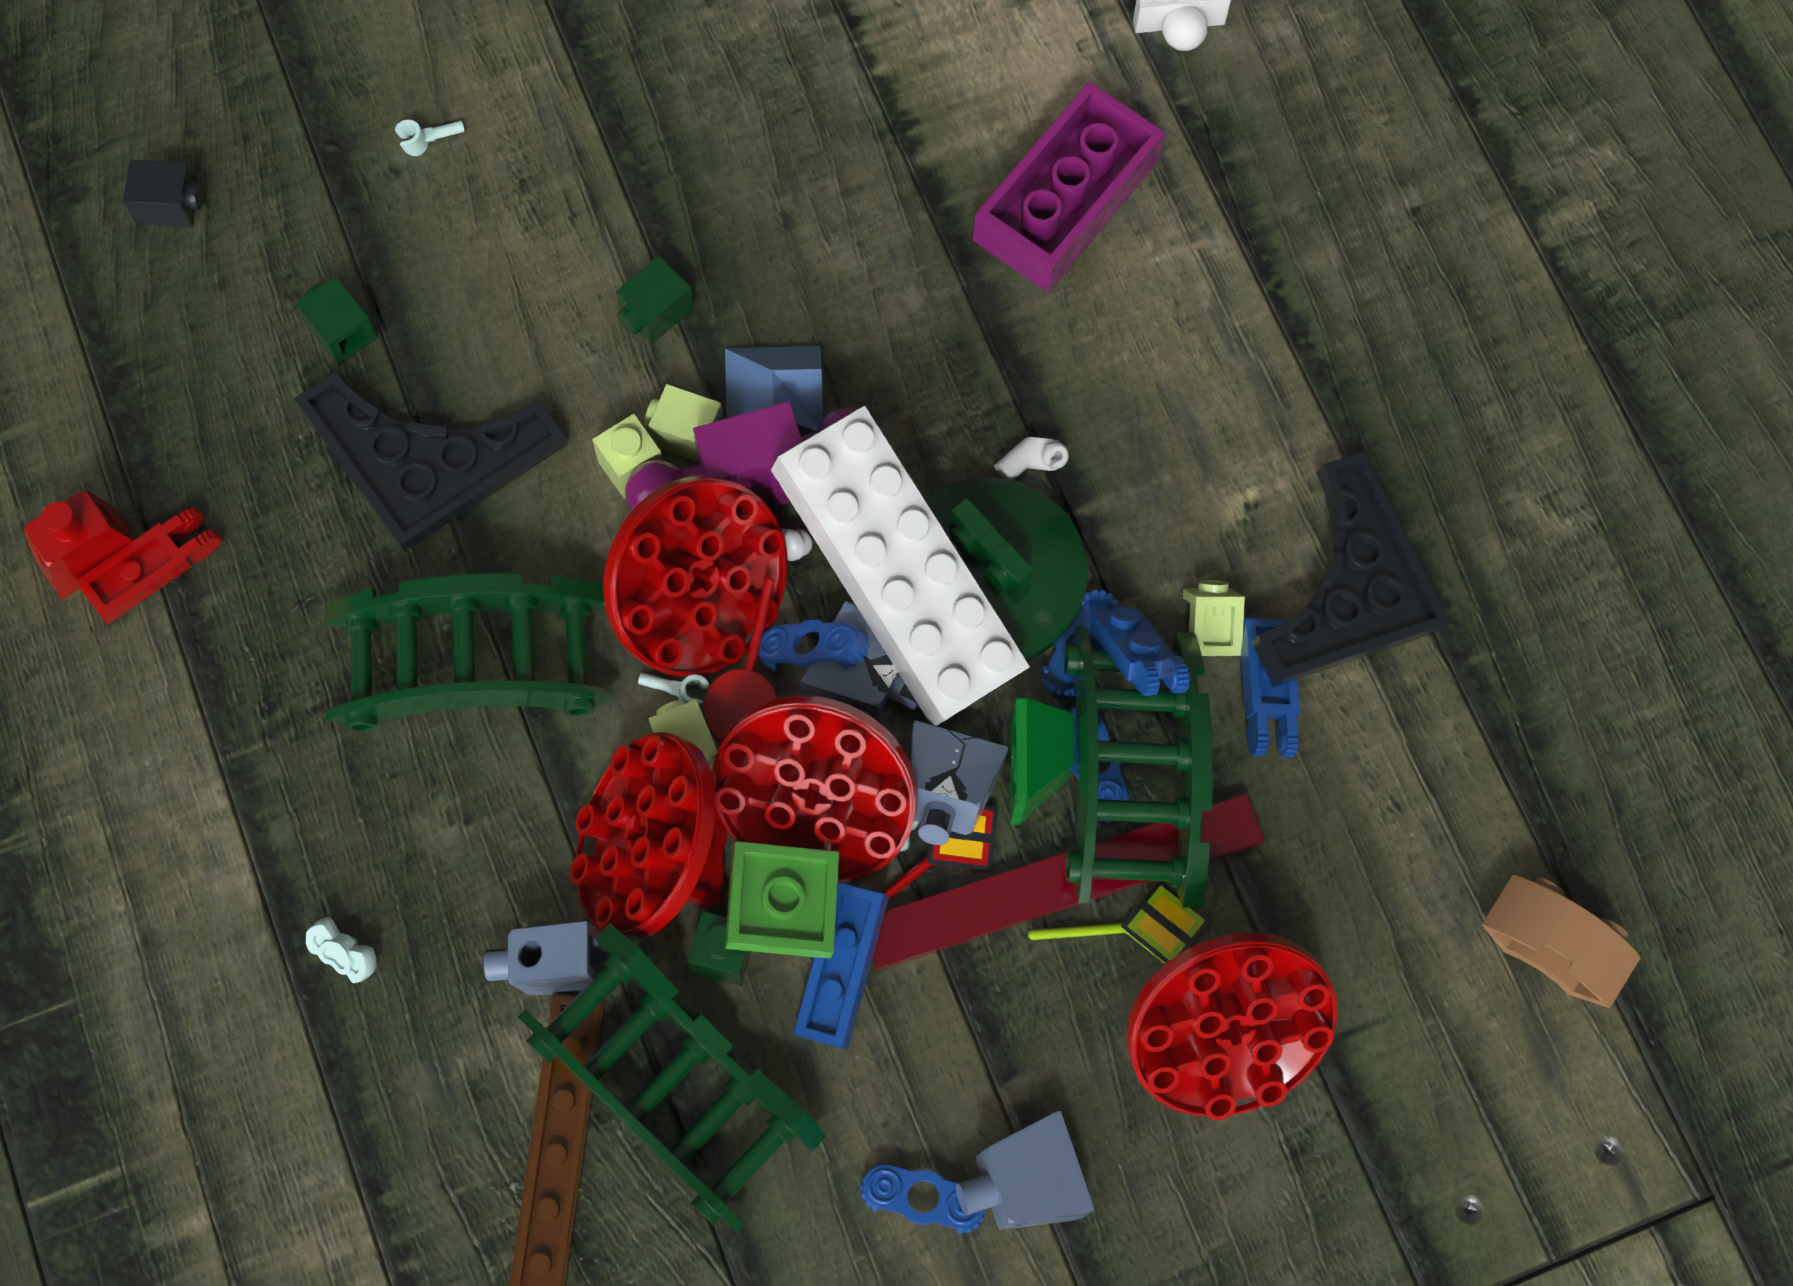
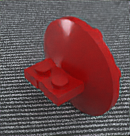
M691 476L675 480L656 489L645 497L627 516L613 540L607 557L604 573V602L608 619L618 640L639 661L669 675L681 677L693 674L706 675L738 662L749 652L751 640L746 644L744 640L754 630L763 584L767 577L774 579V586L763 633L776 621L778 616V609L782 601L787 578V551L780 525L770 508L759 496L746 487L723 478Z
M790 696L771 700L757 706L742 716L731 727L716 754L713 764L712 777L715 788L716 810L724 827L734 841L839 852L837 881L839 883L864 878L887 865L905 845L916 818L918 808L917 781L913 767L902 746L874 718L851 705L837 700L817 696Z
M655 732L640 737L629 746L622 745L618 747L613 754L611 764L598 782L589 804H585L577 814L576 830L579 833L577 855L570 868V879L574 884H577L583 910L594 927L602 932L611 924L629 940L634 941L657 933L677 915L685 903L704 908L721 905L724 872L722 860L724 846H726L727 830L716 810L714 781L708 761L693 742L671 733ZM585 836L597 839L594 856L583 854Z
M1236 933L1216 937L1180 953L1153 974V977L1147 982L1134 1003L1127 1025L1126 1040L1129 1058L1138 1079L1151 1096L1160 1103L1179 1112L1209 1117L1213 1120H1223L1230 1115L1248 1112L1262 1106L1272 1107L1281 1103L1287 1093L1299 1085L1315 1069L1328 1050V1047L1332 1044L1338 1016L1336 994L1330 979L1317 959L1309 951L1293 941L1265 933ZM1256 1097V1100L1236 1106V1101L1239 1099Z

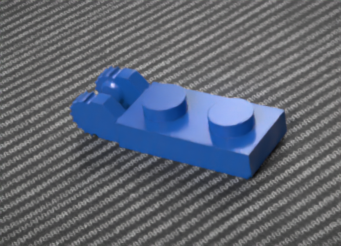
M1120 606L1113 608L1111 611L1092 612L1090 631L1126 680L1132 681L1143 696L1157 695L1159 693V678L1162 679L1173 693H1184L1189 690L1190 673L1183 659L1173 654L1138 608Z
M1244 617L1241 663L1245 717L1249 718L1246 729L1247 746L1251 756H1265V753H1267L1269 744L1268 719L1278 720L1276 741L1279 756L1292 758L1298 750L1297 717L1300 715L1298 679L1272 687L1252 645V642L1258 635L1275 629L1288 620Z

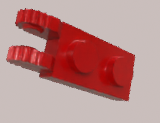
M191 507L182 511L181 514L174 516L163 525L158 523L81 576L75 583L107 624H110L192 567L191 563L200 562L208 557L210 553H213L222 542L221 537L212 529L204 531L180 548H177L173 541L184 539L203 523L204 515L198 508Z

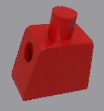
M88 490L80 491L63 502L57 501L48 504L43 509L41 516L26 524L23 529L35 561L61 600L80 589L75 583L77 579L137 539L117 508Z

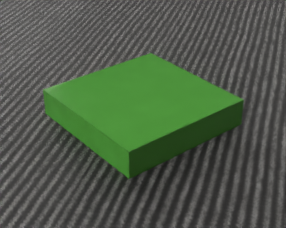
M735 841L731 857L725 949L830 959L834 953L839 852Z

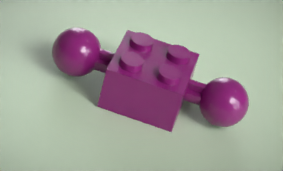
M790 401L694 427L693 433L699 465L680 470L674 464L664 460H650L640 464L632 471L627 480L625 488L627 503L630 509L633 510L645 497L670 482L691 476H714L746 487L759 496L766 504L772 502L775 505L789 504L791 501L771 471L778 456L858 409L853 407L838 408L823 418L817 432L800 436Z

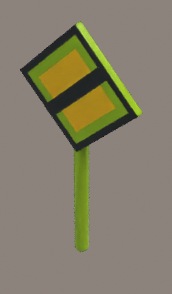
M1158 881L1124 923L1035 929L1029 931L1028 937L1031 940L1126 933L1162 963L1166 964L1180 953L1189 949L1211 922V919L1197 908H1182L1178 893L1165 882Z

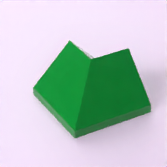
M1016 698L1010 725V825H1021L1071 777L1075 765L1073 713L1027 698Z

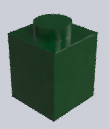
M660 256L616 291L620 310L617 316L620 322L631 334L636 336L640 332L651 345L694 310L691 287Z
M336 276L326 283H320L311 287L304 294L303 298L295 303L306 326L337 365H340L378 339L369 317Z
M702 911L688 959L691 973L742 986L751 951L725 949L727 917Z

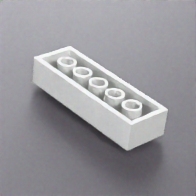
M865 406L778 456L771 469L772 473L931 725H939L1030 667Z

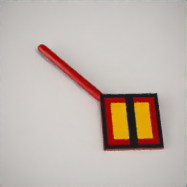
M986 805L971 834L963 835L951 831L947 843L943 845L929 844L927 857L881 892V894H885L891 899L932 865L991 872L998 807Z

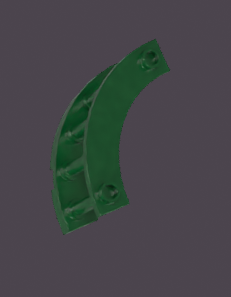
M465 574L399 582V592L376 597V590L371 588L325 605V624L345 628V632L351 635V702L326 710V721L346 724V728L350 731L369 732L376 730L378 724L426 712L468 707L530 706L564 709V713L569 716L593 714L595 707L615 700V690L589 686L586 619L591 616V612L605 606L604 584L560 576H550L549 585L521 583V574ZM478 610H506L512 614L514 681L475 682L473 615L477 614ZM534 612L560 614V617L566 620L568 683L535 681L532 613ZM448 613L453 616L454 683L418 687L417 621L421 620L423 616ZM396 623L397 690L372 696L371 634H374L378 628Z
M1076 626L1074 644H1066L1064 673L1071 674L1073 682L1079 743L1075 851L1067 852L1065 874L1066 881L1074 883L1079 903H1089L1092 878L1166 881L1170 887H1176L1182 908H1203L1210 843L1201 842L1203 819L1201 814L1202 811H1212L1213 756L1208 693H1198L1196 675H1204L1205 668L1200 646L1194 633L1175 632L1173 649L1171 650L1175 656H1180L1183 659L1190 673L1189 690L1184 693L1159 691L1157 695L1143 696L1141 691L1136 689L1096 687L1094 671L1120 672L1107 652L1091 650L1087 629L1081 626ZM1097 708L1170 712L1172 717H1177L1179 739H1176L1174 744L1098 740ZM1099 761L1173 765L1175 770L1181 771L1180 798H1176L1174 803L1098 799ZM1097 820L1173 823L1174 828L1179 829L1177 856H1171L1169 861L1094 857Z
M609 924L595 938L609 954L603 961L606 967L546 1028L528 1011L524 1010L518 1018L533 1033L526 1042L548 1064L557 1057L644 1145L697 1195L690 1203L713 1226L722 1218L735 1232H738L744 1224L726 1206L731 1198L784 1142L789 1145L796 1138L812 1152L824 1140L826 1135L802 1107L785 1094L758 1068L753 1070L733 1051L734 1045L701 1013L698 1012L696 1014L677 995L679 990L663 975L645 953L613 925ZM632 979L645 992L639 999L642 1005L582 1065L561 1043L621 981L626 985ZM668 1016L687 1035L681 1042L684 1047L625 1108L598 1080L656 1020L662 1022ZM711 1059L730 1077L725 1083L727 1090L686 1134L668 1150L641 1122L698 1062L704 1065ZM753 1100L756 1101L771 1115L766 1121L769 1127L718 1182L709 1189L685 1165L742 1104L748 1107Z

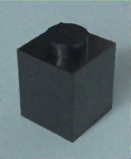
M130 159L123 203L136 225L192 228L195 210H200L203 204V187L200 181H196L187 162Z

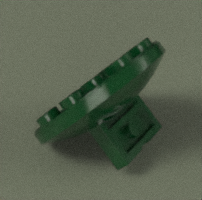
M980 477L957 481L925 497V502L1025 660L1029 661L1054 646L1075 621L1081 608L1087 585V560L1084 546L1077 529L1066 513L1053 500L1038 490L1020 482L995 477Z

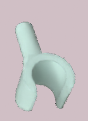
M403 120L395 127V131L400 138L407 139L414 136L412 139L400 143L403 150L412 156H419L424 153L428 147V142L465 132L462 121L434 128L421 129L415 121Z
M642 672L638 680L640 685L678 696V699L684 700L685 704L697 700L699 707L702 706L703 701L689 697L685 689L695 686L702 690H708L709 687L708 681L701 675L696 674L687 676L681 682Z

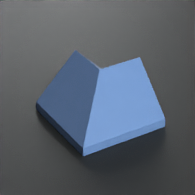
M821 346L725 348L726 419L790 401L800 436L817 432L823 420Z

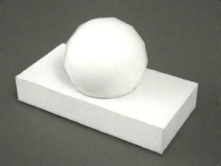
M1136 0L1133 16L1135 33L1163 31L1167 44L1174 49L1180 51L1196 49L1204 41L1208 26L1225 25L1231 0Z

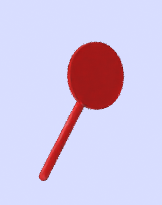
M767 577L764 580L745 669L732 670L720 675L713 681L705 695L703 708L705 720L711 731L721 740H724L731 727L747 712L761 704L778 699L771 683L765 677L755 672L774 586V579L772 577Z

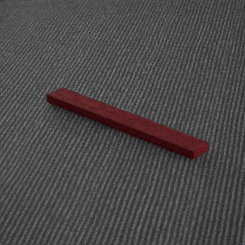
M1247 794L1213 804L1212 811H1202L1201 842L1210 843L1209 862L1261 846L1265 842ZM1155 823L1095 843L1094 857L1169 861L1171 856H1177L1179 829H1175L1173 823ZM1067 852L885 911L872 959L875 971L877 972L1084 904L1078 902L1074 883L1066 881L1065 866ZM1092 878L1090 901L1151 881Z

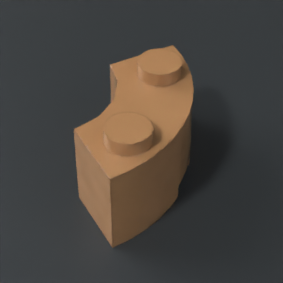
M1512 875L1482 923V926L1504 953L1540 970L1556 982L1567 994L1611 1008L1641 958L1626 941L1628 933L1618 924L1607 919H1599L1586 909L1564 897L1562 889L1553 882L1541 877H1537L1532 882Z

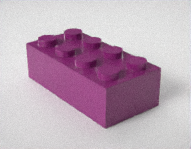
M1088 82L975 214L973 241L1049 293L1159 162L1165 132L1091 82Z

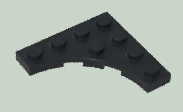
M336 372L294 398L299 408L404 552L568 445L566 436L539 401L504 418L481 423V428L448 431L445 426L425 425L415 422L406 424L382 414L378 408L362 399L349 388Z
M1365 452L1323 464L1316 473L1323 488L1329 510L1331 524L1329 558L1323 578L1309 603L1290 620L1275 629L1258 635L1252 642L1272 687L1443 631L1450 624Z

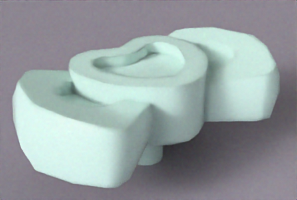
M330 917L317 920L307 929L306 945L308 950L312 954L318 955L324 963L332 965L339 974H347L352 983L366 980L375 971L377 961L373 948L366 945H358L355 937L340 933Z

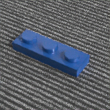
M837 882L834 953L830 959L814 957L793 1035L848 1050L889 896Z

